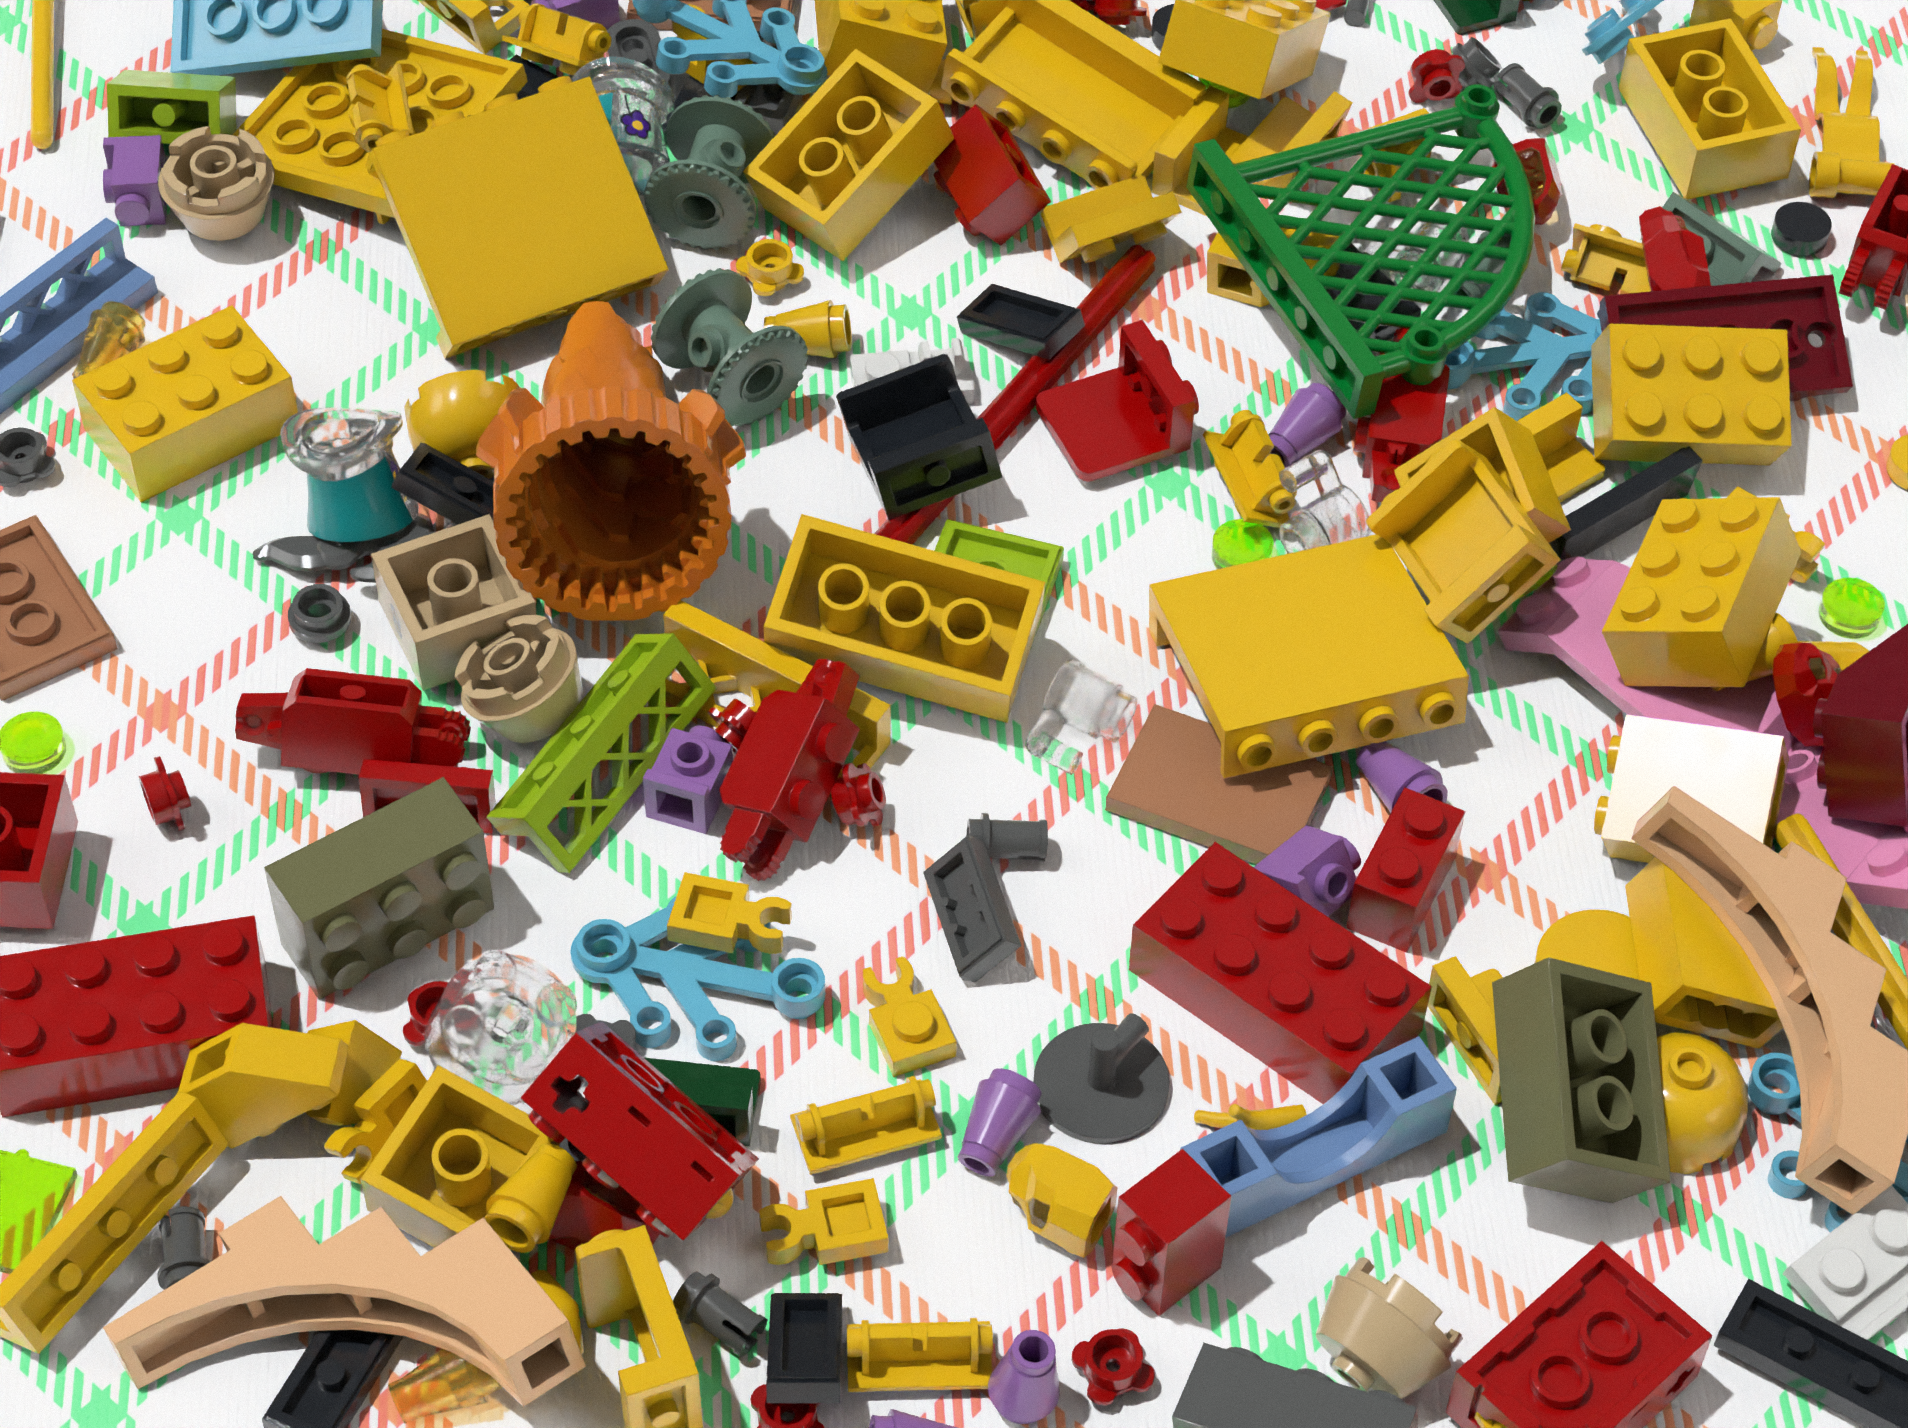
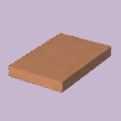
M33 515L0 530V700L3 701L118 649L114 634L37 515Z
M1154 704L1106 796L1105 810L1207 847L1217 842L1239 858L1258 864L1304 826H1310L1331 781L1333 766L1310 758L1223 778L1220 773L1221 742L1212 724Z

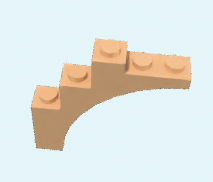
M1673 785L1637 820L1631 839L1671 868L1711 907L1743 948L1769 991L1790 1043L1800 1087L1802 1138L1795 1178L1854 1215L1895 1183L1908 1135V1050L1870 1026L1887 969L1831 933L1847 880L1846 876L1793 841L1779 853H1776Z
M282 1196L277 1197L219 1233L227 1250L226 1253L103 1327L124 1370L137 1389L190 1362L234 1346L307 1331L361 1330L400 1335L451 1351L490 1374L523 1407L586 1367L568 1319L484 1218L420 1256L382 1207H379L318 1244Z

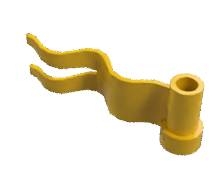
M1812 47V56L1816 59L1817 64L1814 117L1815 120H1822L1823 136L1822 152L1815 151L1811 160L1809 195L1811 197L1834 198L1836 193L1876 196L1891 165H1895V163L1880 162L1879 159L1880 122L1878 116H1871L1870 114L1873 82L1872 59L1868 56L1867 51L1856 50L1855 68L1846 112L1840 113L1836 63L1833 57L1825 52L1824 48Z

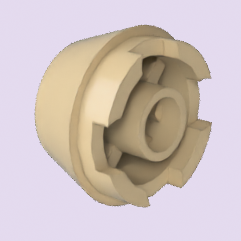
M206 126L184 133L169 145L170 156L163 168H161L159 175V191L164 201L192 234L207 240L225 241L249 233L260 223L273 185L274 167L256 137L242 129H239V136L229 134L211 135L210 127Z
M522 615L504 621L509 631L495 637L483 648H481L477 640L472 642L457 664L455 678L462 687L461 702L463 708L470 716L510 741L529 743L546 738L558 730L583 699V687L573 639L566 632L553 628L549 620L544 616Z
M1360 1257L1345 1276H1335L1315 1335L1323 1348L1335 1359L1331 1365L1332 1368L1350 1385L1365 1392L1369 1388L1386 1391L1403 1399L1451 1368L1449 1357L1462 1342L1463 1337L1460 1332L1452 1328L1449 1332L1443 1333L1434 1324L1443 1311L1413 1285L1395 1273L1384 1284L1372 1275H1369L1375 1267L1370 1259Z

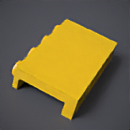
M1007 0L1006 7L964 52L953 48L948 53L945 59L941 89L948 92L955 101L972 108L977 104L1007 126L1012 135L1019 137L1041 151L1051 162L1061 164L1079 175L1096 190L1137 175H1143L1147 178L1153 171L1155 150L1205 93L1206 85L1185 72L1158 63V55L1069 0Z

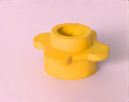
M764 239L752 244L746 256L740 257L736 262V272L741 276L747 277L753 284L754 293L760 296H771L776 291L783 289L786 284H797L804 278L803 266L793 263L791 248L786 243L776 239Z

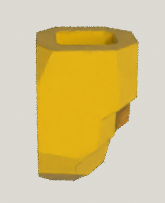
M1038 1143L1026 1145L1014 1155L1007 1166L1006 1177L1009 1182V1194H1011L1013 1204L1024 1211L1029 1230L1063 1247L1069 1253L1083 1258L1093 1251L1110 1222L1116 1206L1118 1187L1097 1166L1055 1146Z

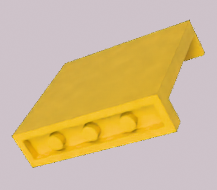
M561 76L542 84L538 88L539 93L522 99H518L515 93L503 95L488 102L484 106L485 111L468 117H464L461 111L452 112L430 123L431 129L411 136L407 129L398 130L379 138L375 142L377 147L372 148L366 162V168L368 173L376 171L439 324L440 331L436 336V340L444 359L575 314L584 303L594 301L609 302L657 285L669 270L590 76L572 82L570 76Z
M1377 534L1149 584V632L1157 647L1171 644L1221 742L1220 773L1223 778L1465 723L1469 675L1443 631L1434 625L1425 612L1424 608L1427 604L1392 545Z

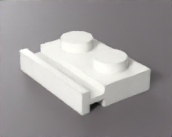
M1891 1185L1792 1262L1782 1274L1818 1315L1869 1341L1908 1310V1203Z

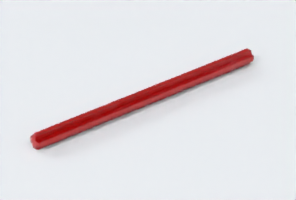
M1140 244L1131 246L1076 307L1081 309L1085 326L1050 360L1033 355L979 415L977 419L983 418L990 431L995 451L1036 406L1037 395L1042 391L1052 388L1155 271L1154 262L1156 261V256L1152 250H1145ZM955 496L891 520L887 518L874 534L913 545Z

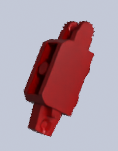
M1894 164L1891 165L1861 224L1848 268L1839 290V294L1851 298L1855 291L1859 289L1860 284L1874 288L1876 290L1873 306L1884 310L1887 309L1894 295L1900 297L1908 281V169Z
M1396 329L1393 342H1399L1409 329ZM1446 364L1442 374L1427 385L1411 384L1404 380L1401 374L1383 379L1375 413L1371 414L1370 417L1358 418L1353 451L1365 453L1362 477L1370 478L1372 501L1382 502L1388 494L1400 488L1394 472L1396 468L1441 441L1450 368Z
M817 659L796 692L777 689L762 699L719 789L723 803L733 811L724 829L726 833L721 836L722 841L719 842L721 844L720 850L731 861L745 863L743 868L746 870V873L757 881L761 879L765 881L767 878L771 879L773 874H777V870L781 868L780 863L785 860L794 840L807 843L860 731V728L846 717L860 675L844 662Z
M306 668L293 678L289 692L241 693L235 714L236 739L280 749L281 766L302 768L311 773L339 772L359 775L363 759L458 767V764L462 763L466 750L464 748V741H468L471 726H469L470 720L466 719L467 715H462L461 711L456 712L454 709L447 711L446 708L422 705V691L410 679Z

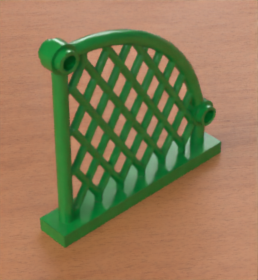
M1479 84L1467 86L1464 91L1456 96L1454 106L1451 108L1236 164L1231 162L1215 139L1194 144L1186 188L1353 419L1375 413L1383 379L1401 374L1403 379L1411 384L1427 385L1439 377L1443 372L1447 355L1478 335L1500 314L1515 294L1527 270L1534 244L1535 229L1532 191L1524 166L1516 150L1497 123L1500 105L1496 99L1495 92L1487 86ZM1455 130L1458 136L1446 135L1441 133ZM1425 138L1411 155L1381 151L1384 148ZM1435 146L1463 150L1454 161L1426 157ZM1488 149L1497 167L1469 164V162L1478 151ZM1362 155L1348 172L1316 167ZM1373 162L1401 166L1391 178L1363 174ZM1415 169L1443 172L1434 184L1406 180ZM1299 171L1285 188L1251 184ZM1458 175L1486 179L1477 190L1449 187ZM1309 179L1337 183L1328 195L1300 191ZM1504 179L1508 195L1491 193ZM1353 185L1381 189L1371 201L1343 197ZM1395 192L1423 196L1414 208L1386 204ZM1259 198L1270 199L1273 201L1267 208H1265L1259 200ZM1438 198L1466 202L1457 214L1429 210ZM1289 202L1317 206L1307 218L1279 215ZM1481 204L1510 208L1501 220L1472 216ZM1331 209L1360 213L1350 225L1322 221ZM1375 215L1403 219L1394 231L1365 227ZM1418 221L1447 225L1437 238L1409 234ZM1281 228L1296 231L1288 239ZM1461 228L1490 232L1481 244L1452 240ZM1311 232L1340 236L1329 249L1300 245ZM1505 234L1511 235L1509 248L1496 246ZM1354 239L1383 243L1373 255L1345 251ZM1398 245L1427 249L1417 262L1388 258ZM1441 252L1470 256L1461 268L1432 264ZM1303 258L1319 261L1310 269ZM1485 258L1505 261L1499 274L1477 271L1476 269ZM1333 263L1362 267L1353 279L1324 276ZM1377 269L1406 273L1396 286L1367 282ZM1421 276L1450 280L1441 292L1412 288ZM1465 282L1491 286L1482 298L1455 295ZM1326 289L1341 291V293L1333 300ZM1356 294L1385 298L1375 311L1346 307ZM1401 300L1430 304L1420 317L1390 313ZM1444 307L1469 310L1455 322L1435 320ZM1348 320L1364 322V324L1356 332ZM1380 325L1409 329L1399 342L1369 338ZM1372 352L1383 353V354H1382V355H1378V356H1374Z

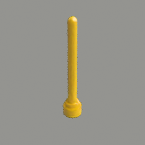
M32 0L30 139L36 148L46 149L53 142L54 0Z

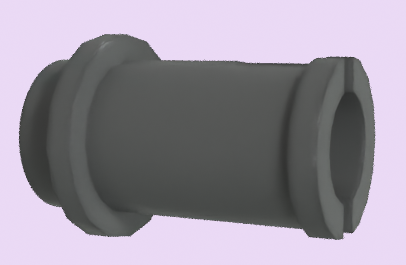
M1518 63L1509 64L1499 72L1497 77L1502 79L1508 86L1506 87L1500 81H1494V90L1521 112V120L1527 126H1536L1543 129L1557 120L1561 113L1562 105L1559 102V94L1553 88L1541 86Z
M981 812L980 819L968 818L966 836L970 835L983 840L990 858L1045 862L1048 850L1047 820L990 819L989 813Z
M187 1206L172 1208L169 1210V1216L165 1215L158 1222L162 1238L164 1264L158 1270L157 1280L163 1290L211 1262L207 1259L205 1216L197 1208Z
M698 1271L692 1273L681 1285L673 1299L675 1309L680 1312L679 1320L686 1325L693 1322L697 1323L733 1349L734 1353L739 1357L745 1356L758 1341V1339L752 1336V1333L756 1331L758 1334H763L768 1319L761 1314H756L719 1287L720 1278L713 1273L706 1277Z

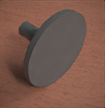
M1129 1013L1119 1025L1089 1023L1075 1026L1054 1037L1044 1047L1035 1065L1033 1082L1042 1093L1037 1103L1042 1114L1059 1131L1084 1142L1097 1144L1118 1143L1142 1134L1161 1116L1169 1095V1072L1161 1053L1145 1038L1149 1032V1027L1140 1016Z

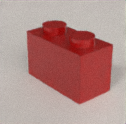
M975 104L950 127L954 140L934 160L938 170L933 173V176L938 185L957 202L959 207L954 213L962 226L973 236L977 237L980 233H983L1002 246L1044 209L1051 200L1009 128Z
M1404 787L1354 882L1346 928L1408 953L1456 858L1466 811Z
M1183 1148L1118 1197L1111 1266L1114 1279L1128 1297L1135 1301L1142 1299L1158 1316L1162 1315L1221 1269L1232 1196Z

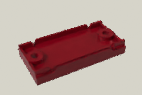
M1833 274L1604 296L1599 302L1600 309L1597 312V318L1600 319L1602 332L1609 324L1787 330L1790 401H1798L1809 396L1847 393L1853 387ZM1809 334L1818 335L1821 338L1822 345L1820 347L1811 345L1808 340Z

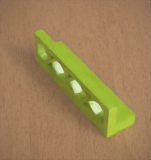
M674 633L635 634L574 711L487 815V819L501 835L528 836L558 872L570 873L643 782L647 769H652L671 729L675 728L683 731L717 687ZM676 669L691 688L676 707H666V678ZM638 714H649V741L640 752L629 753V724ZM612 747V753H607ZM601 760H612L611 789L603 799H592V770ZM563 807H574V835L563 847L547 826Z

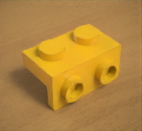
M1137 175L1046 206L1041 211V217L1059 263L1081 256L1084 262L1088 263L1117 251L1115 245L1133 239L1135 245H1141L1164 236L1168 233L1165 225L1182 213L1174 191L1153 198L1146 178L1143 175Z

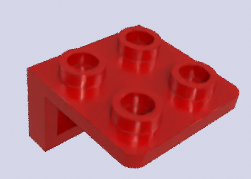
M1139 320L1121 326L1119 363L1117 368L1040 392L1036 397V410L1077 477L1083 481L1090 482L1190 450L1194 415L1199 411V402L1193 385L1188 380L1182 381L1173 367L1167 345L1163 340H1156L1145 322Z

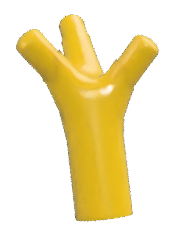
M1232 1104L1228 1112H1210L1198 1109L1194 1113V1121L1221 1129L1241 1119L1251 1129L1268 1130L1290 1124L1307 1114L1302 1104L1259 1110H1248L1238 1104Z

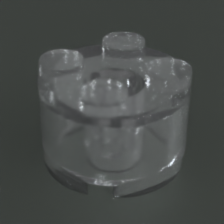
M502 950L487 951L479 958L464 965L447 984L426 1025L424 1034L425 1051L428 1050L434 1070L439 1065L511 1105L524 1104L525 1102L520 1097L576 1033L577 999L573 991L541 963L531 958L509 954ZM495 1028L502 1030L506 1037L498 1035L493 1030Z

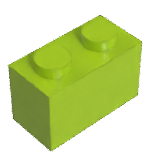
M124 70L107 83L108 137L161 135L162 143L171 144L184 133L206 126L210 127L211 135H232L237 130L236 77Z

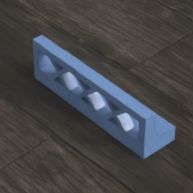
M107 217L0 296V333L6 319L19 311L12 328L0 336V414L158 293L155 276L126 259L119 225ZM103 247L105 257L87 270L93 254ZM62 278L56 294L43 303L50 286Z

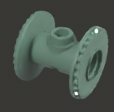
M703 95L701 98L694 97L678 106L671 114L666 127L667 143L677 161L666 163L657 168L649 177L644 190L645 206L653 223L657 224L662 232L668 233L670 238H676L680 243H688L694 248L700 246L706 250L708 248L717 250L720 247L728 248L730 245L738 244L739 241L744 239L754 226L757 208L753 195L745 185L749 182L743 171L775 137L768 121H765L760 113L753 111L751 106H745L741 101H733L730 97L721 98L719 95H714V97Z
M717 268L715 271L707 270L705 274L699 273L694 279H688L683 286H679L676 292L667 298L666 304L661 306V312L656 315V323L651 329L653 331L651 340L654 353L668 367L686 369L697 366L705 372L713 373L708 384L707 393L725 410V419L731 426L742 427L744 424L751 425L754 421L757 420L759 422L764 416L771 415L776 408H780L783 402L791 397V393L798 387V382L803 379L804 375L802 373L807 369L808 349L804 339L797 331L787 326H771L753 333L745 325L751 310L752 291L748 282L739 273Z

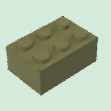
M444 777L264 867L281 945L318 1000L337 990L354 987L366 975L397 959H405L415 955L426 944L457 928L461 929L473 925L484 914L494 909L484 831Z
M1549 957L1492 982L1508 1182L1609 1203H1615L1670 1183L1671 1175L1651 983Z

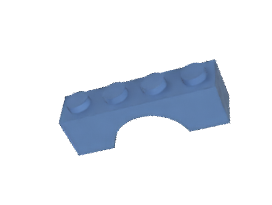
M1418 1036L1360 1063L1355 1073L1340 1091L1322 1106L1297 1121L1274 1129L1255 1130L1246 1126L1240 1119L1180 1147V1150L1183 1148L1232 1196L1226 1231L1227 1238L1447 1133L1457 1087Z

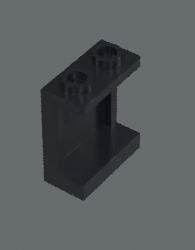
M947 354L935 356L841 391L836 396L849 440L888 520L1003 478L990 431L983 418L976 420L960 390L953 364Z

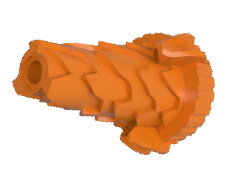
M594 301L584 303L567 324L559 353L551 361L545 376L541 403L526 388L512 390L498 409V414L494 416L479 438L476 456L494 468L493 522L494 529L496 530V544L499 554L506 559V568L513 578L519 579L522 582L523 589L526 592H530L533 598H540L545 601L547 607L558 612L565 611L571 613L574 618L588 621H634L648 618L657 611L665 612L671 605H677L681 599L691 597L700 589L701 583L705 579L710 578L717 569V561L720 556L725 554L729 542L728 531L731 529L732 514L728 484L731 483L730 468L746 457V450L742 438L725 419V410L709 393L693 388L678 404L666 398L662 366L653 358L652 345L643 347L640 332L617 315L609 302Z

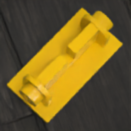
M539 3L526 6L521 10L519 15L521 27L518 38L502 35L501 38L502 41L522 47L521 58L550 66H553L554 59L560 60L559 71L582 78L590 76L591 78L593 70L616 74L617 68L602 63L604 53L609 50L612 41L610 34L602 24L569 16L566 13L548 8Z
M396 63L387 75L372 69L368 65L361 64L355 66L346 77V86L349 91L350 102L355 104L352 114L356 143L370 153L372 148L377 147L375 142L389 133L407 129L410 136L414 135L408 105V94L405 89L401 65Z
M1577 223L1574 224L1572 249L1567 250L1561 267V271L1571 273V280L1609 291L1614 276L1618 272L1626 275L1620 294L1650 292L1642 243L1623 238L1617 230L1605 225L1593 224L1587 227Z
M1241 410L1232 416L1230 420L1231 426L1224 434L1205 430L1202 435L1214 458V464L1222 474L1235 501L1236 510L1244 522L1258 526L1265 525L1291 530L1294 525L1287 512L1296 504L1297 488L1294 482L1291 481L1279 455L1270 454L1274 445L1265 429L1262 418L1249 410Z
M915 1076L907 1077L904 1084L817 1107L815 1103L807 1104V1110L790 1114V1120L810 1175L942 1139V1133L932 1110V1107L936 1106L933 1086L929 1079L916 1080Z
M977 1317L970 1318V1321L869 1324V1320H861V1324H847L848 1392L988 1389L989 1378L992 1374V1324H990V1321H978Z

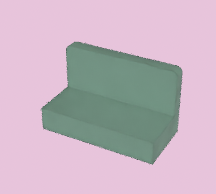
M1672 192L1662 207L1667 211H1671L1674 215L1682 217L1686 228L1703 238L1711 286L1751 282L1762 266L1776 272L1782 264L1712 214L1675 192Z

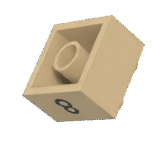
M490 514L371 554L379 603L422 691L455 680L457 664L465 650L475 640L483 648L495 637L509 631L504 621L522 615H537L535 601L531 593L523 589V584L519 579L512 577L506 568L505 557L499 554L496 544V530L494 529V522Z

